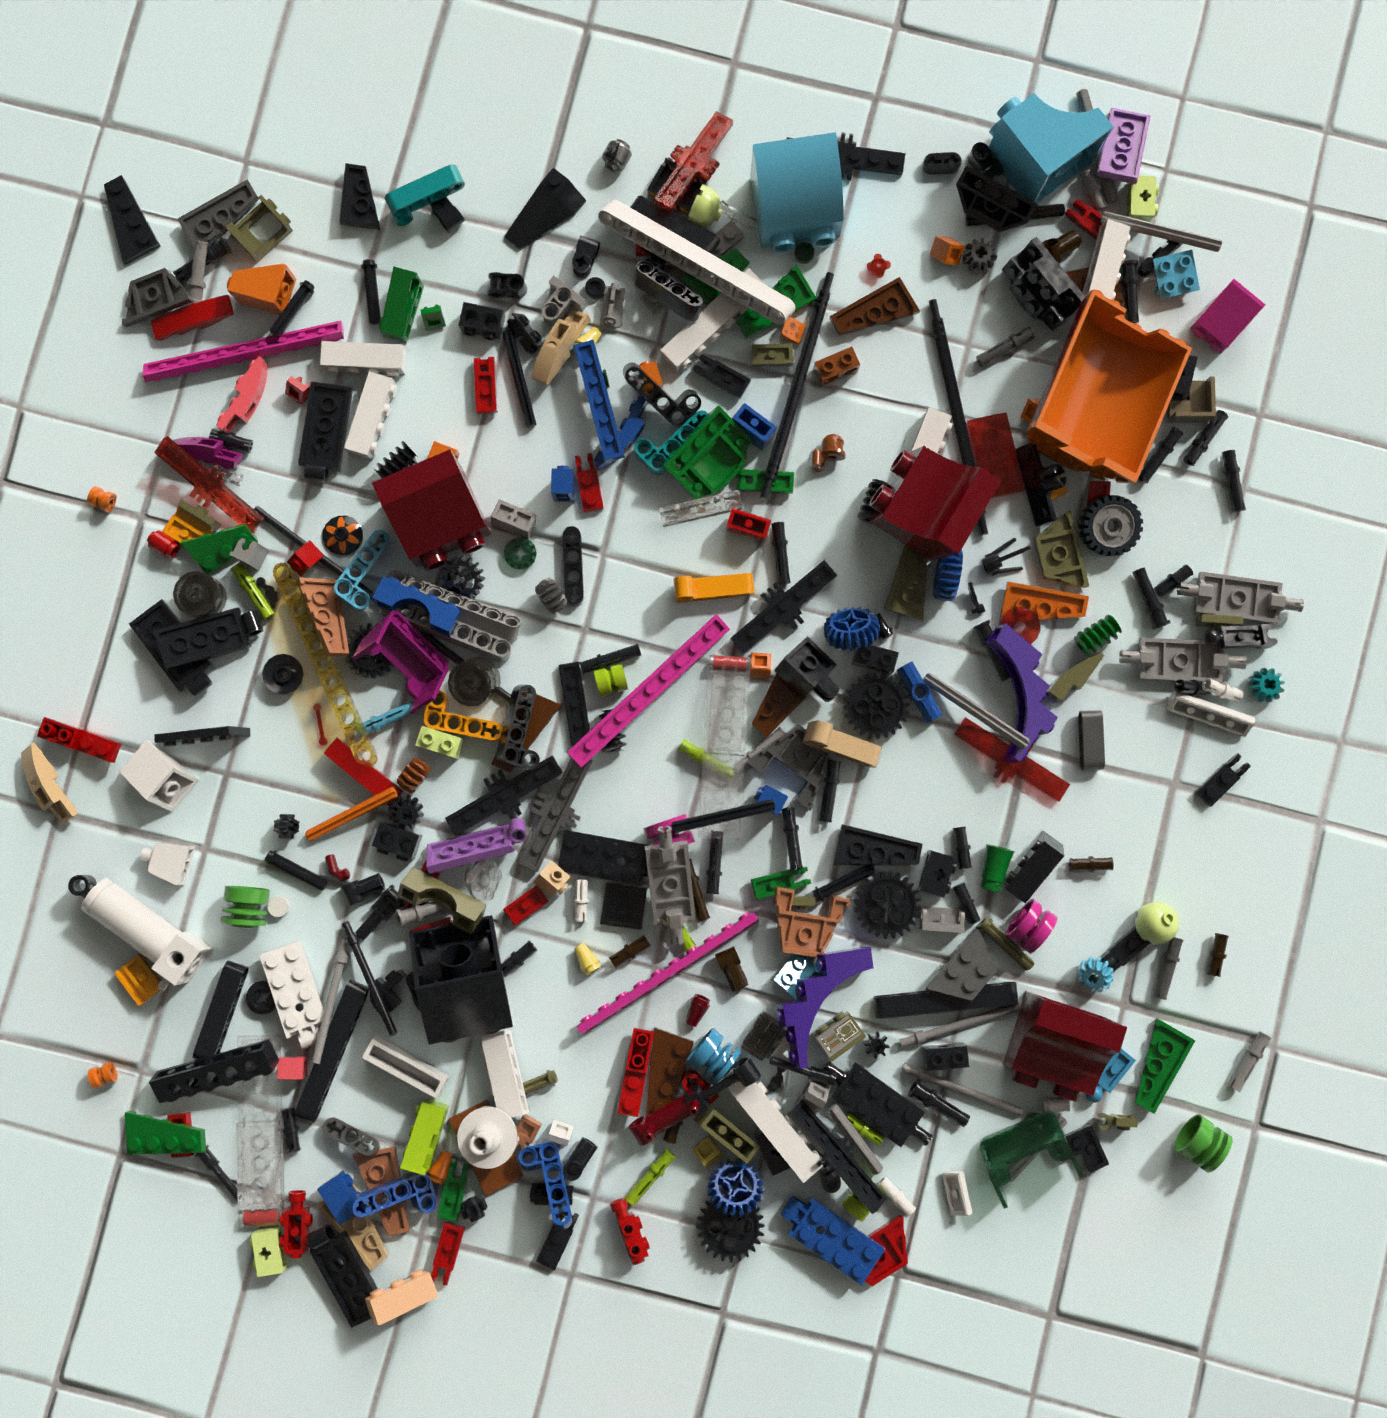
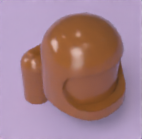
M837 434L825 436L821 443V451L815 448L812 452V467H814L815 472L822 471L826 460L841 461L846 458V453L843 451L844 440L841 436Z

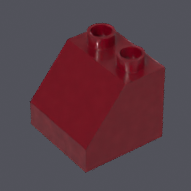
M451 449L372 482L381 506L409 560L416 567L423 565L425 571L436 569L448 562L445 554L461 548L463 554L478 551L486 545L483 538L491 535L465 472Z

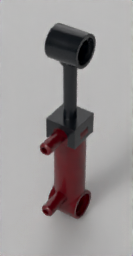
M746 1056L738 1060L732 1066L734 1074L703 1091L698 1083L686 1090L683 1096L648 1116L644 1115L634 1120L629 1125V1130L639 1145L644 1146L648 1144L658 1134L689 1116H697L708 1110L709 1098L739 1081L743 1087H747L756 1082L761 1074L751 1058Z

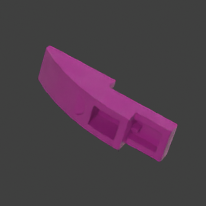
M205 437L174 439L164 443L155 451L156 455L163 456L169 460L181 461L186 465H195L198 461L202 460L205 463L221 465L226 469H234L242 462L243 455L223 449L224 441Z

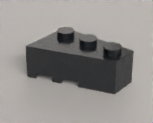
M1042 831L1032 843L1028 852L1020 858L1015 870H1011L1005 877V889L1026 904L1064 857L1063 844L1045 831Z

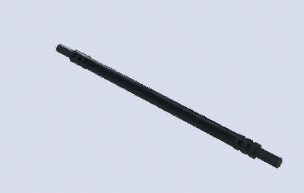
M830 272L826 273L822 290H819L764 475L765 482L760 495L762 500H768L772 484L776 481L831 295L829 291L834 274Z
M932 299L929 301L932 315L931 324L962 464L976 467L943 318H940L937 300ZM984 510L978 520L980 536L988 534L984 516L986 510Z

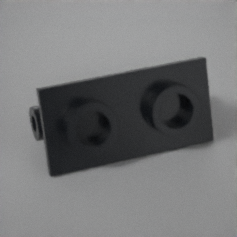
M512 313L513 317L507 321L508 328L513 331L516 338L523 334V337L519 340L520 344L527 353H535L537 351L536 346L542 347L543 345L541 335L529 325L530 321L524 314Z
M532 1183L529 1195L530 1203L549 1206L545 1183ZM566 1185L569 1204L572 1205L574 1186ZM560 1191L555 1192L552 1199L559 1201L563 1198L564 1194Z

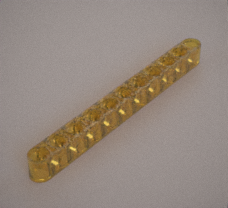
M278 563L273 568V576L353 756L361 765L372 767L378 759L376 750L334 657L326 656L322 644L318 650H313L314 644L320 642V639L296 583L298 576L288 564ZM288 570V575L281 578L282 572ZM296 588V593L289 596L290 590ZM304 606V611L301 614H297L298 608ZM308 624H312L311 631L305 632V627ZM329 660V665L321 669L322 662ZM333 678H337V684L334 687H330L329 682ZM345 696L344 704L338 706V699ZM353 715L352 723L346 724L347 716ZM361 733V741L355 743L354 736ZM365 752H370L369 760L362 761V755Z

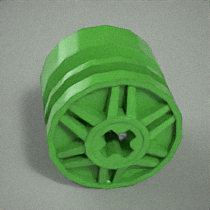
M225 886L223 900L233 904L232 907L222 908V912L231 913V916H221V922L242 928L265 926L266 919L257 918V915H267V911L258 909V905L269 903L270 889Z
M1197 1114L1184 1124L1175 1140L1174 1148L1188 1160L1193 1159L1195 1165L1200 1166L1202 1170L1209 1173L1217 1169L1225 1160L1233 1140L1232 1136L1228 1133L1223 1132L1219 1127L1214 1128L1211 1121Z

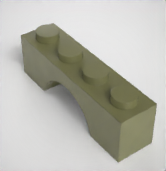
M414 867L401 881L397 897L415 906L428 901L446 906L452 913L453 925L472 934L482 920L486 904Z

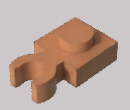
M526 1114L521 1117L516 1127L517 1135L519 1136L518 1144L521 1145V1150L527 1147V1142L533 1143L542 1126V1123Z

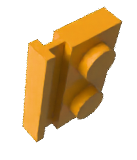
M177 507V511L171 516L162 530L163 533L181 543V540H190L200 537V535L211 534L214 531L212 527Z
M142 954L136 955L118 971L114 972L138 1006L143 1005L161 991L157 988L161 982L160 978L151 969V966Z

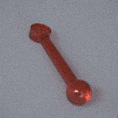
M316 703L313 705V709L316 711L320 732L319 744L325 746L328 740L324 737L320 714L321 705Z

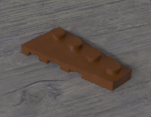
M898 277L834 313L829 319L840 336L919 314L920 310L903 281Z
M657 1027L654 1029L647 1116L674 1101L686 1066V1060L694 1043L693 1040Z

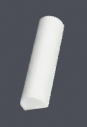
M1176 690L1172 692L1167 704L1168 711L1244 737L1247 736L1255 724V718L1185 693H1178Z

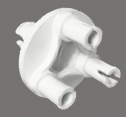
M492 1105L483 1106L469 1113L461 1122L457 1134L458 1147L462 1156L473 1166L483 1169H491L504 1164L514 1153L519 1141L517 1129L511 1117ZM479 1138L484 1139L486 1143L481 1144Z

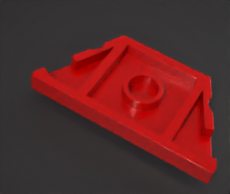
M901 1214L868 1235L885 1247V1251L864 1281L871 1286H874L908 1264L904 1219Z

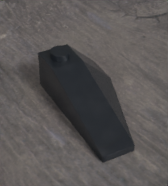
M553 167L538 185L504 237L521 250L540 238L545 232L558 227V224L574 217L586 203V199L568 178Z

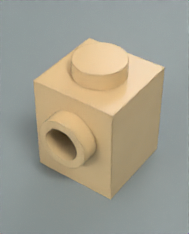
M551 861L540 872L533 883L549 897L553 898L557 893L561 895L568 887L566 882L570 876Z

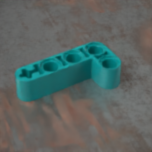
M450 164L390 191L384 198L398 226H405L412 222V212L458 192L465 186V182L457 166Z
M702 410L697 411L658 449L648 439H639L634 446L636 457L654 475L664 474L667 470L663 466L661 468L653 467V462L660 460L665 463L670 455L667 449L671 446L678 448L684 441L681 437L682 434L685 432L692 433L698 426V420L702 421L708 413ZM642 446H647L649 451L646 454H641L638 449Z

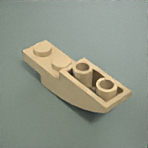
M573 309L565 320H557L537 356L531 375L533 380L546 385L552 381L571 356L568 351L591 321L588 314Z
M35 743L30 744L21 752L23 771L28 786L43 812L50 808L63 825L77 815L78 811L63 793L61 787L54 781L59 777L55 768L49 763Z

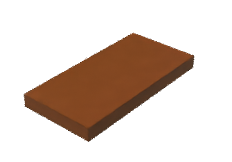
M488 1099L449 1118L456 1136L463 1119L472 1111L483 1106H489ZM479 1138L481 1144L486 1143L484 1139ZM514 1153L504 1164L495 1168L483 1169L470 1164L485 1196L524 1176Z

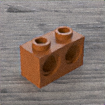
M851 346L816 361L813 370L820 386L823 387L858 372L860 363Z

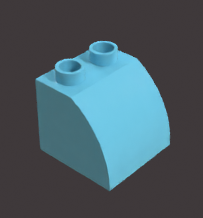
M836 132L753 144L750 181L761 248L771 247V251L774 253H784L793 250L795 243L811 241L813 247H825L833 244L836 241L835 237L840 236L844 222L842 177Z

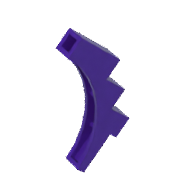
M1003 624L995 627L985 643L998 655L1011 677L1017 706L1015 730L1030 740L1025 749H1021L1011 742L1004 759L1009 763L1023 761L1027 757V751L1037 741L1038 735L1048 734L1054 729V723L1058 717L1040 703L1046 698V692L1050 687L1049 684L1033 672L1039 665L1042 653L1009 625Z
M858 947L817 954L816 969L819 975L796 979L795 991L799 1000L776 1004L775 1019L779 1026L787 1027L785 1036L790 1046L788 1058L792 1067L799 1069L808 1067L807 1048L809 1033L814 1018L827 996L847 978L874 968L871 947Z

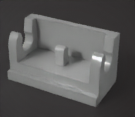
M499 499L490 516L491 525L529 541L531 530L536 525L537 515Z
M240 539L234 551H231L229 555L260 570L269 550L255 541H252L247 550H243L242 545L245 543V539Z
M921 906L919 929L964 933L965 912H963V909Z

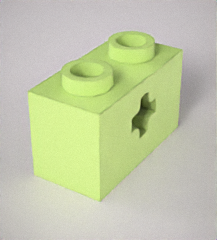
M1139 176L1136 184L1126 183L1127 217L1151 222L1154 216H1157L1158 204H1155V200L1158 195L1159 185L1156 184V176Z
M421 726L415 745L459 759L465 739Z
M280 1225L256 1229L251 1234L249 1245L254 1252L252 1265L253 1270L257 1272V1277L280 1274L288 1268L286 1254H283L284 1248L279 1246L280 1236L283 1235Z

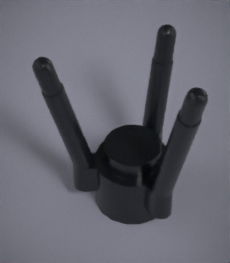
M1012 538L993 552L985 555V558L981 560L986 574L992 573V576L1001 573L1023 570L1021 566L999 568L1002 567V561L1030 550L1031 546L1021 548L1002 557L995 556L1016 541V538Z

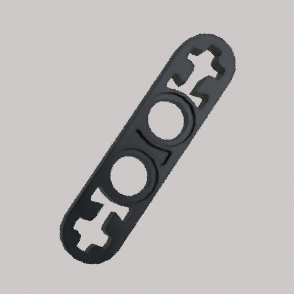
M570 526L563 531L562 535L565 597L569 605L579 606L584 601L582 537L578 528ZM570 531H574V534L578 535L574 537V545L579 544V547L571 546L570 539L566 537L570 535ZM570 551H576L579 554L578 559L574 562L567 559ZM571 571H577L580 575L576 582H571L568 579V574ZM568 585H580V588L576 587V593L580 595L576 602L569 598L573 594L572 587L568 588Z

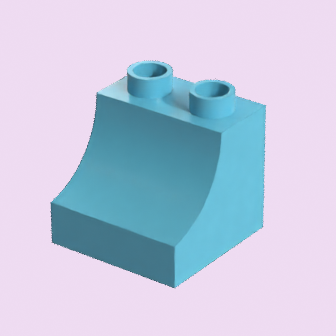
M1034 93L1023 102H1020L1017 97H1013L998 110L997 115L1000 120L989 131L993 137L989 149L1001 163L1003 175L1016 192L1035 203H1039L1094 162L1114 126L1099 107L1086 112H1065L1049 106Z

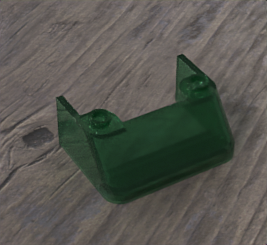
M1050 1111L1042 1112L985 1136L979 1144L980 1153L989 1178L1004 1209L1008 1208V1202L1002 1186L1006 1185L1011 1178L1008 1164L1047 1149L1050 1156L1056 1161L1071 1158L1079 1177L1084 1176L1081 1165L1057 1115Z

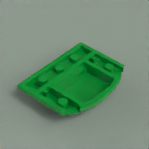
M717 406L702 419V422L676 450L672 451L663 467L696 500H699L702 496L718 492L736 476L747 459L748 444H752V439L720 406Z

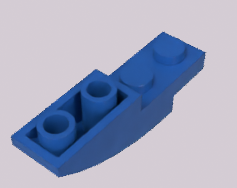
M641 396L638 397L637 401H632L629 408L631 413L628 419H623L620 425L621 431L618 430L624 454L635 443L645 427V420L641 419V416L647 406V401ZM601 450L597 452L594 459L598 470H602L617 461L605 463Z

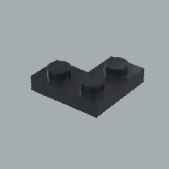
M1091 1124L1052 1140L1062 1162L1081 1154L1090 1173L1109 1165Z

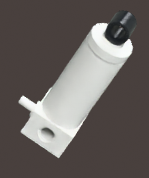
M76 875L68 883V889L73 895L84 898L81 905L82 911L155 963L151 969L164 977L157 986L161 991H165L170 983L175 986L188 983L213 949L212 946L191 931L181 932L108 878L103 879L97 884L96 879L91 875ZM82 880L85 882L84 890L80 888V882Z

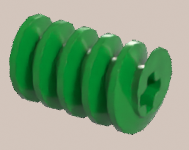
M1108 614L1104 619L1091 624L1090 628L1086 627L1083 632H1078L1074 639L1079 649L1088 657L1090 656L1088 649L1095 653L1097 651L1095 645L1103 648V641L1110 644V636L1117 640V632L1122 633V630L1115 618Z

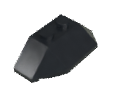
M967 165L956 183L964 213L998 232L1027 224L1038 205L1024 195Z

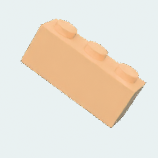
M418 1269L410 1273V1277L402 1280V1278L391 1282L390 1287L384 1290L378 1288L370 1292V1296L365 1298L373 1324L379 1326L437 1298L438 1295L430 1272Z

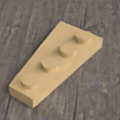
M324 1200L317 1205L318 1209L340 1235L343 1231H347L364 1264L370 1271L388 1257L389 1254L370 1215L362 1218L353 1216L339 1225Z

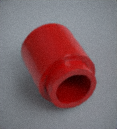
M160 530L153 531L147 538L148 547L164 558H174L180 549V545L177 544L176 540Z

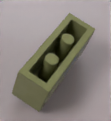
M710 1105L708 1110L694 1118V1121L747 1164L760 1148L756 1142Z

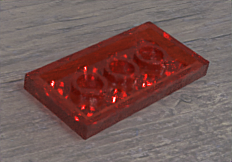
M1003 412L967 420L966 425L976 467L983 468L1001 480L991 499L1024 492L1025 486L1007 413Z

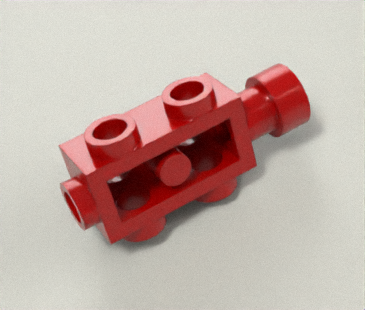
M304 1190L288 1192L290 1207L280 1217V1226L284 1227V1235L280 1236L279 1246L284 1248L283 1254H289V1258L293 1259L301 1258L302 1254H305L311 1248L308 1244L307 1236L309 1234V1227L312 1226L313 1215L310 1213V1207H303V1201L306 1200V1191ZM296 1215H301V1221L296 1219ZM300 1236L301 1242H297L295 1237Z
M626 1198L617 1199L610 1203L612 1212H615L629 1258L633 1265L644 1262V1258L649 1256L647 1250L650 1249L646 1236L642 1237L640 1229L643 1227L639 1216L635 1217L632 1212L628 1213ZM629 1225V1228L624 1230L625 1226Z

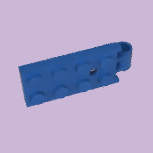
M792 1195L780 1213L785 1219L794 1224L787 1232L790 1236L860 1285L864 1283L885 1251V1247L813 1197H810L806 1205ZM823 1226L824 1232L819 1234L816 1232V1228Z

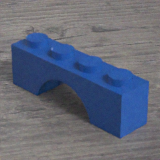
M383 576L372 597L374 605L390 612L404 605L421 607L430 617L431 630L447 637H451L460 618V610L455 604L450 602L443 603L435 595H425L414 586L409 585L407 587L402 585L394 577L386 578Z

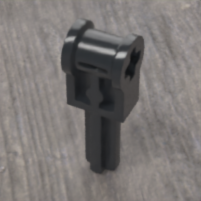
M393 884L371 906L374 912L356 931L359 938L365 940L383 919L388 921L395 914V910L401 908L406 902L397 897L398 892L394 889L395 886Z

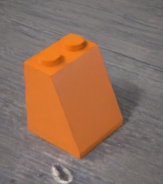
M286 264L236 270L228 278L227 291L241 305L280 315L291 299L297 279Z

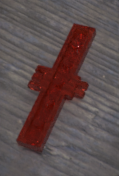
M716 111L691 147L685 146L684 148L677 145L674 148L675 151H672L670 157L675 160L677 167L655 196L654 204L672 212L697 176L707 181L710 180L711 175L720 166V163L711 158V156L733 126V119Z
M168 436L163 438L154 453L194 486L189 496L194 498L198 494L196 502L200 504L205 500L202 506L205 509L213 502L239 525L246 523L254 533L265 518L225 485L226 481L223 478L227 473L223 470L218 475L217 472L220 469L218 465H215L213 469L210 467L206 469Z
M964 717L953 734L995 761L994 768L997 771L993 777L997 779L1003 773L1004 775L1000 780L1003 784L1008 777L1012 779L1014 775H1017L1057 802H1060L1070 786L1068 782L1029 757H1026L1021 762L1009 763L1004 757L1011 745V741L1009 744L1005 743L966 717ZM1031 745L1030 748L1028 749V751H1027L1028 753H1029L1030 750L1032 749L1033 745Z

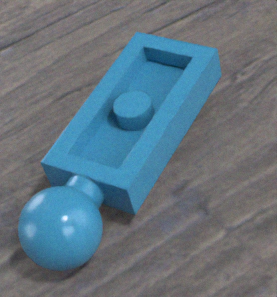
M1121 1048L1120 1053L1115 1054L1106 1065L1097 1084L1094 1096L1086 1094V1098L1090 1102L1096 1103L1102 1099L1103 1089L1111 1093L1136 1060Z

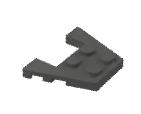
M797 724L748 759L746 763L760 774H763L775 757L806 781L794 800L811 811L830 753L803 744L806 729Z

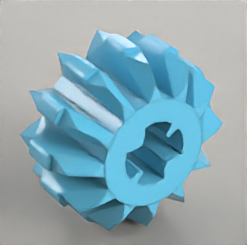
M1091 956L1087 961L1083 960L1077 973L1079 974L1078 981L1084 982L1083 988L1090 987V992H1093L1096 988L1100 993L1103 991V988L1108 989L1114 976L1112 975L1113 968L1107 967L1108 961L1101 962V957H1097L1095 961Z

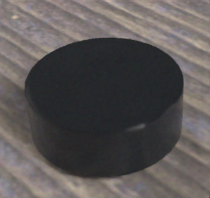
M598 277L590 278L585 285L587 295L592 299L601 298L605 292L604 281Z

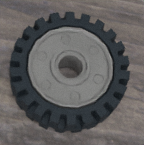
M1118 495L1098 497L1087 504L1088 507L1082 511L1084 512L1083 515H1080L1079 520H1081V524H1079L1078 528L1081 529V532H1079L1080 537L1083 538L1082 541L1087 545L1088 549L1103 556L1123 555L1124 552H1129L1131 547H1135L1136 541L1141 538L1140 532H1143V527H1141L1143 519L1140 518L1142 514L1137 510L1136 504ZM1112 520L1114 528L1109 531L1107 525Z

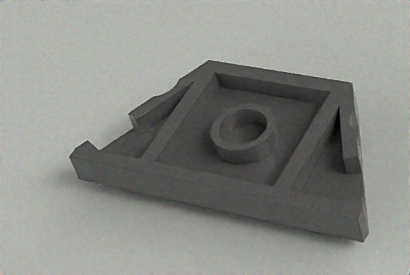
M160 269L130 281L129 295L125 303V307L128 310L126 319L122 318V325L125 327L132 326L191 303L193 298L168 269Z
M978 929L972 933L926 987L928 992L933 991L945 994L947 997H956L971 1003L996 974L998 968Z

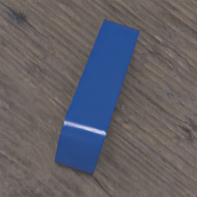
M546 1142L523 1148L518 1155L521 1167L526 1171L543 1170L554 1225L559 1229L568 1228L572 1223V1214L557 1146L552 1142ZM548 1150H553L555 1155L552 1158H545L544 1153ZM525 1156H534V1160L531 1163L523 1162ZM551 1171L559 1172V1176L556 1179L548 1178V1174ZM560 1191L564 1194L563 1198L559 1201L552 1199L555 1192ZM561 1207L563 1209L564 1216H566L565 1221L561 1222L559 1219L560 1214L558 1208Z
M411 1172L352 1196L347 1201L346 1207L348 1213L362 1218L410 1198L414 1209L423 1213H431L436 1208L437 1199L430 1177L427 1174L424 1176ZM420 1176L422 1179L421 1185L416 1187L415 1181ZM401 1184L402 1192L396 1195V1187ZM382 1193V1201L377 1204L375 1198L377 1194ZM427 1197V1205L422 1208L421 1201ZM358 1202L363 1203V1205L359 1207V1211L356 1210V1207L359 1206Z

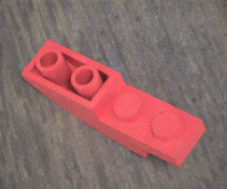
M260 356L249 364L248 371L244 376L242 375L238 378L234 388L240 394L232 399L228 410L223 412L217 420L216 426L225 433L229 434L240 419L247 424L261 400L266 384L268 364Z

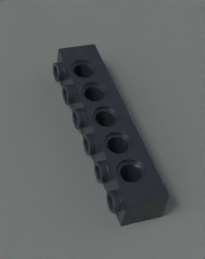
M270 1039L156 1071L148 1083L159 1103L174 1102L184 1096L192 1097L202 1091L210 1092L217 1087H227L241 1080L249 1081L259 1075L267 1076L274 1071L279 1058Z

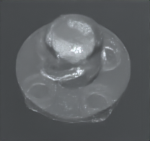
M490 859L475 862L472 867L467 868L463 872L462 882L468 888L473 898L480 901L492 900L502 878V871Z

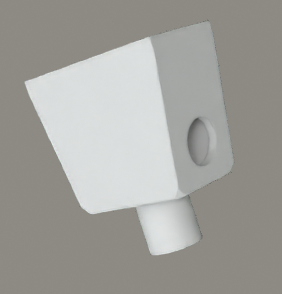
M156 843L154 850L146 848L142 850L140 860L150 862L148 867L149 873L174 885H184L195 847Z

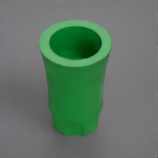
M986 844L981 888L1000 892L1015 851Z

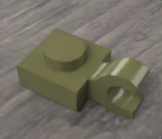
M1098 1114L1099 1118L1106 1119L1104 1125H1097V1128L1100 1130H1108L1112 1125L1117 1126L1119 1130H1130V1127H1137V1118L1132 1115Z

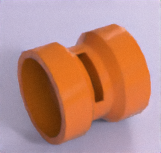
M94 486L87 496V504L93 507L98 506L102 511L109 513L115 506L117 496L112 492H104L102 488Z
M112 1062L105 1063L100 1068L94 1067L88 1070V1080L94 1089L102 1087L104 1083L110 1084L117 1081V1071Z

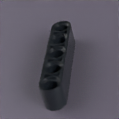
M637 196L630 206L631 209L710 254L714 253L721 242L715 233L643 196Z
M229 960L225 963L193 1052V1059L197 1060L220 1053L249 967Z

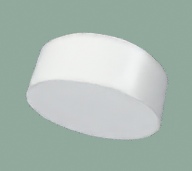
M275 896L269 900L267 909L272 916L281 917L288 913L290 903L283 896Z

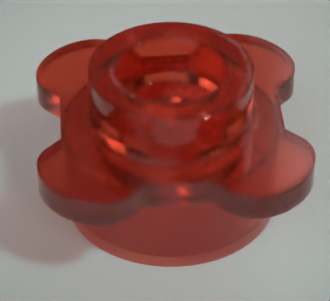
M875 254L874 259L867 264V270L871 271L876 277L881 278L886 269L890 268L891 263L888 260H884L881 254Z

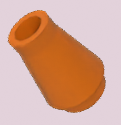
M441 1151L439 1157L428 1171V1176L432 1181L443 1185L444 1180L448 1176L453 1157L452 1154Z

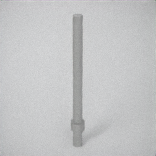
M342 937L339 953H336L334 962H336L312 1063L320 1064L344 964H347L348 960L346 937Z
M1020 1004L1008 1005L925 1032L923 1030L914 1032L915 1035L899 1039L901 1047H906L918 1043V1045L926 1043L928 1039L1020 1011L1021 1007Z
M908 1064L903 1065L902 1072L916 1076L917 1080L929 1081L1015 1115H1022L1023 1108L929 1073V1071L922 1067L918 1069Z

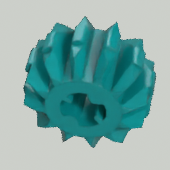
M1261 668L1260 672H1253L1254 677L1248 680L1253 685L1247 689L1254 690L1251 696H1258L1259 702L1265 700L1267 703H1270L1273 699H1279V693L1285 691L1280 687V685L1285 684V681L1279 680L1282 674H1275V669L1267 670L1266 668ZM1264 682H1268L1269 686H1266L1268 687L1267 689L1264 687V685L1266 684Z

